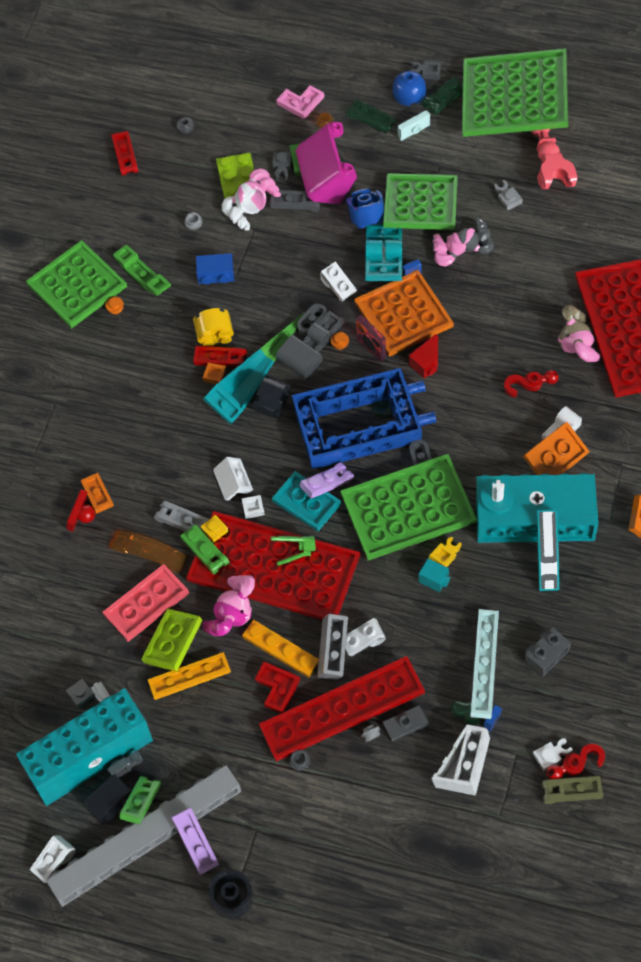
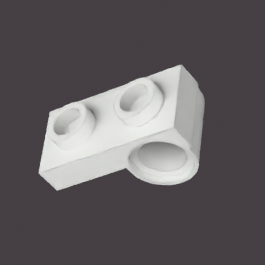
M336 262L321 271L320 278L326 287H331L341 302L356 293V288Z
M373 618L346 635L345 649L349 656L352 657L368 646L374 647L385 641V635L378 621Z

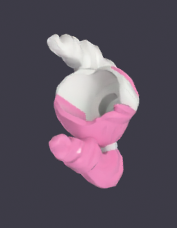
M256 169L250 174L249 181L240 185L234 197L224 199L221 205L222 211L230 217L233 224H237L240 229L248 231L250 224L242 214H254L262 210L266 203V191L274 197H279L281 193L266 170Z

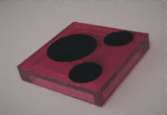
M360 315L356 318L357 339L374 356L383 361L386 358V337L363 315Z

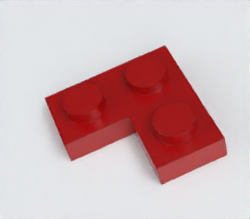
M263 662L255 678L256 682L272 688L264 706L280 714L285 712L301 680L299 676L266 662Z

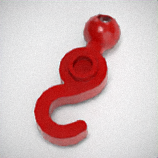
M548 370L541 376L538 372H529L525 375V378L517 374L511 375L505 379L504 391L510 397H517V390L510 386L513 383H517L529 391H537L545 382L548 384L556 383L559 378L558 373L554 370Z
M587 744L582 748L580 755L574 753L567 755L563 765L554 764L549 766L546 772L550 780L561 779L564 773L571 776L579 775L584 769L586 755L591 752L598 756L597 767H602L605 761V752L597 744Z

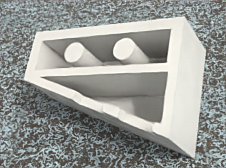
M466 725L453 745L452 751L443 760V764L437 774L435 773L432 777L435 788L476 796L490 741L487 728Z

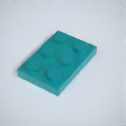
M295 471L272 497V502L319 532L339 508L341 500L328 492L311 499L300 487L301 481L307 478Z

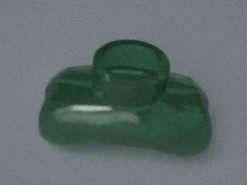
M455 700L452 703L453 715L463 719L465 725L475 726L480 724L481 718L470 717L471 703Z

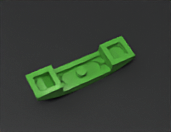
M127 244L113 254V257L129 276L151 294L158 296L171 286V283L162 275H157L138 258V254Z

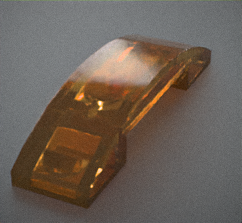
M116 530L108 548L123 554L129 552L157 562L161 566L165 564L170 571L176 573L180 572L187 558L182 552L162 542L127 531Z

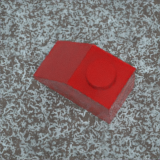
M437 334L409 355V366L423 379L433 375L438 369Z

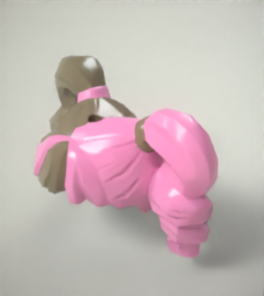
M566 305L562 309V315L567 324L559 334V346L564 352L577 353L586 362L600 361V354L591 348L594 337L591 334L590 328L585 324L587 321L586 315L575 306Z

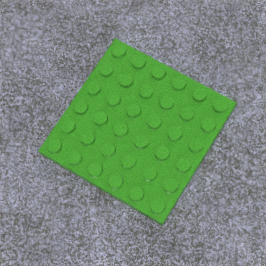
M566 49L464 58L463 137L568 127Z

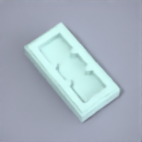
M427 110L398 125V138L401 141L413 134H417L430 125V114Z

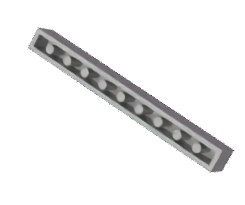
M227 765L223 768H216L209 777L197 780L190 789L180 791L173 800L163 802L152 813H146L140 825L136 823L127 825L118 835L108 837L101 846L93 847L82 858L72 860L65 869L53 872L49 879L46 880L61 906H65L178 833L171 818L172 816L191 807L198 820L240 793L239 783Z

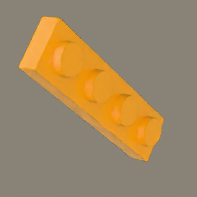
M255 620L252 621L242 635L243 639L307 678L312 675L319 664L318 658Z
M222 652L181 667L177 672L170 671L148 679V683L154 699L157 700L231 673L225 654Z

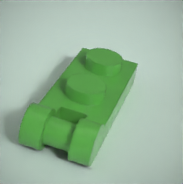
M196 524L181 535L182 541L213 575L219 571L220 567L230 563L228 558L219 551Z
M140 776L120 813V819L140 825L156 793L159 792L161 781L147 780V777Z

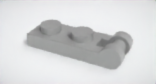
M163 501L160 505V511L154 515V519L158 522L169 524L185 532L195 524L201 530L200 526L209 520L168 501Z

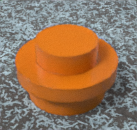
M111 297L106 301L105 306L111 314H119L124 307V303L119 297Z
M336 332L331 336V345L335 349L342 350L349 343L348 335L343 332Z

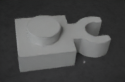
M502 180L503 187L494 184V190L498 194V199L507 211L522 204L523 199L514 187L508 189L507 181Z

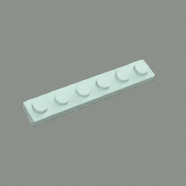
M479 609L470 717L491 719L499 611Z

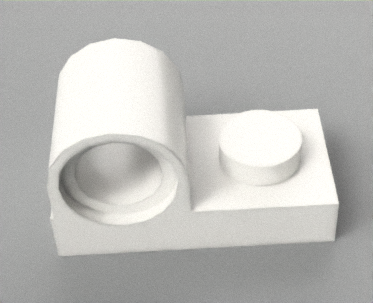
M567 406L564 407L556 416L555 423L542 434V439H545L565 422H568L573 430L576 431L581 426L582 418Z
M54 835L34 862L30 871L44 883H47L46 880L49 879V876L57 871L60 865L66 864L74 856L76 849L62 836Z

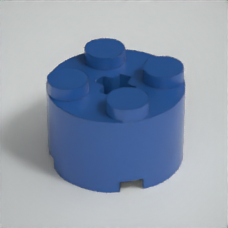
M361 189L353 192L350 199L349 197L347 198L350 221L356 224L357 228H365L367 225L380 224L384 221V204L380 191L371 192V189Z

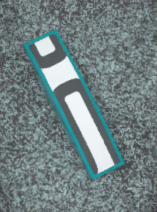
M537 510L539 591L559 590L557 510Z

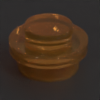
M327 112L321 113L317 118V125L320 128H323L330 122H334L331 114Z

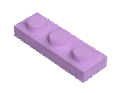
M191 807L172 816L171 818L198 873L201 875L218 866L219 863Z

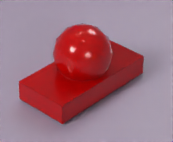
M80 490L67 520L66 528L69 531H74L78 520L82 523H89L95 518L94 508L85 504L88 494L85 490Z

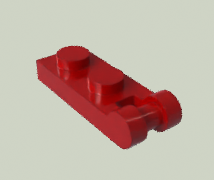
M129 132L112 134L121 175H127L126 173L129 172L137 173L138 167Z
M196 346L193 362L195 366H207L208 363L237 368L244 362L247 350L242 348Z

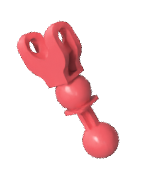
M550 129L530 131L531 134L539 139L536 150L538 157L542 161L537 177L540 188L543 190L549 189L553 178L563 181L566 187H575L577 182L575 167L570 161L563 158L559 147L555 144L556 138H549L548 132Z

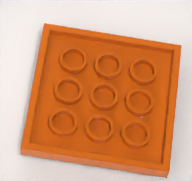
M419 270L403 276L402 281H392L354 299L355 305L389 357L427 340L435 334L454 327V322Z

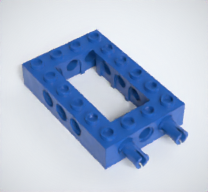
M401 368L292 395L293 409L312 470L410 445L415 440H422L420 426L436 423V416L434 411L417 415L410 395L425 392L424 381L420 380L407 384ZM384 400L389 401L395 421H390L385 425L377 427L370 426L369 429L357 432L350 431L349 434L338 437L336 435L331 436L327 439L326 445H324L323 432L319 428L318 417Z

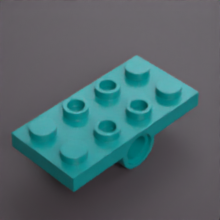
M384 225L366 226V281H402V228H384Z

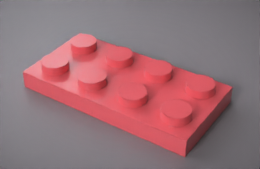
M163 564L104 610L103 615L129 642L162 616L167 609L172 608L187 596L189 590Z

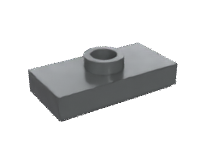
M420 705L383 722L391 742L429 724Z

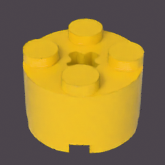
M212 308L200 312V316L197 319L196 317L193 318L197 340L200 344L206 347H213L214 343L221 342L222 344H227L232 341L231 337L234 332L227 310L224 309L225 312H222L219 308Z

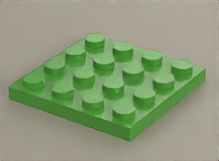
M387 173L384 228L455 230L458 175Z
M82 240L26 281L27 285L71 329L103 306L109 298L115 297L127 288V283Z

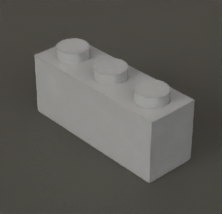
M328 614L322 619L317 678L338 680L343 676L348 624L347 616Z

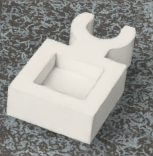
M565 738L559 740L555 747L550 742L533 752V756L543 771H546L551 765L561 763V755L567 756L572 753L571 747L567 750L561 747L566 744L567 740Z

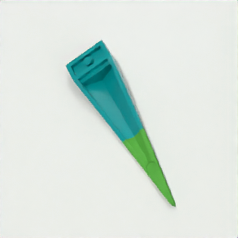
M305 313L301 314L216 384L203 398L229 425L244 411L277 359L278 350L293 335L298 327L299 319Z

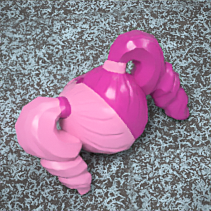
M240 575L228 578L227 583L233 590L226 591L218 597L213 610L217 619L204 621L201 624L204 632L213 636H224L229 633L232 626H243L249 621L252 610L247 596L254 589L255 580L253 576Z

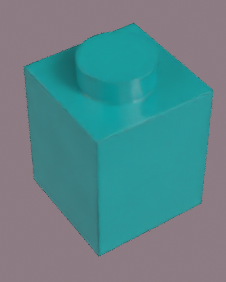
M429 558L419 573V583L439 593L443 587H447L451 578L449 576V568Z

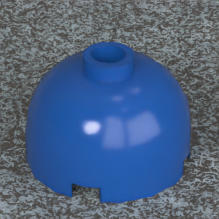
M414 71L400 73L395 78L392 86L394 99L406 106H410L411 103L415 102L417 104L420 103L426 95V84L423 77Z

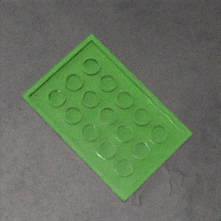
M449 454L340 491L367 561L477 523L476 516Z

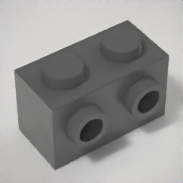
M554 628L548 632L544 631L540 635L539 641L535 645L531 644L525 651V663L541 677H544L570 651L571 642Z

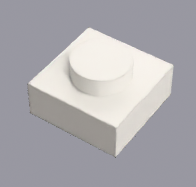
M261 495L242 499L246 519L265 515Z

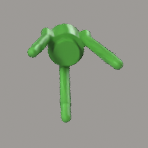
M314 535L270 538L272 541L298 542L299 550H303L302 553L278 561L277 565H282L304 556H311V551H315Z

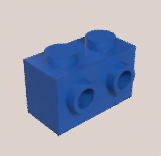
M232 253L196 256L198 284L234 282Z

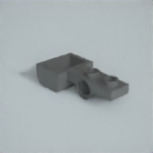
M329 310L319 323L315 322L310 326L307 336L303 341L291 335L278 350L276 355L277 361L306 380L323 361L322 354L319 352L331 339V336L344 324V319Z

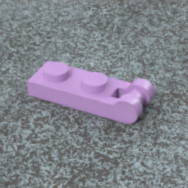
M340 462L331 469L302 480L300 487L312 499L351 482L354 475L351 471H347L346 466Z

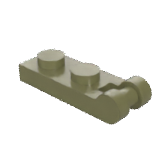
M600 776L554 779L541 782L542 789L545 792L543 796L544 804L603 798ZM559 788V793L553 794V789Z

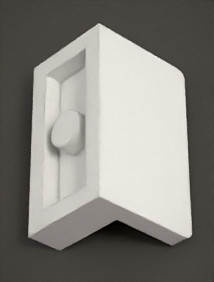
M226 457L214 468V474L225 500L229 501L237 493L249 494L253 491L241 459Z

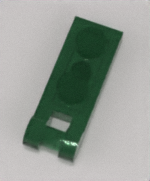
M453 76L430 97H426L422 102V106L426 109H431V112L437 115L463 92V81Z
M355 100L353 107L346 111V115L349 118H355L385 134L395 124L394 117L360 100Z

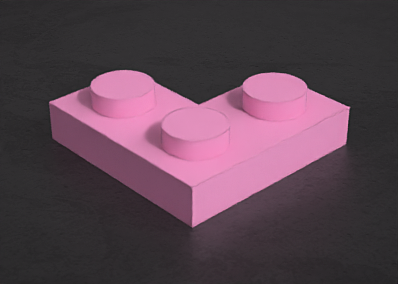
M309 86L301 96L286 89L276 102L280 107L305 119L324 98V93L312 86Z

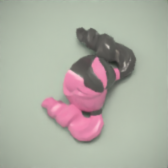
M478 218L476 220L477 233L472 228L460 230L459 233L454 232V234L447 236L446 243H444L440 234L433 235L434 240L432 242L434 245L435 262L439 266H448L453 263L457 256L464 252L475 251L482 255L491 253L494 243L490 237L491 232L487 228L486 222Z

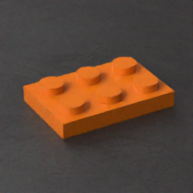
M565 422L524 454L523 457L536 475H560L565 473L590 451L570 424Z

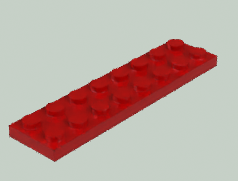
M408 656L268 719L259 725L277 762L290 756L297 750L310 747L424 694L425 690Z

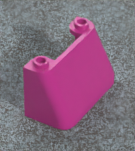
M341 122L328 123L300 143L296 149V156L306 194L314 202L341 204L357 178L355 169L351 164L340 162L334 138L341 137L344 132Z

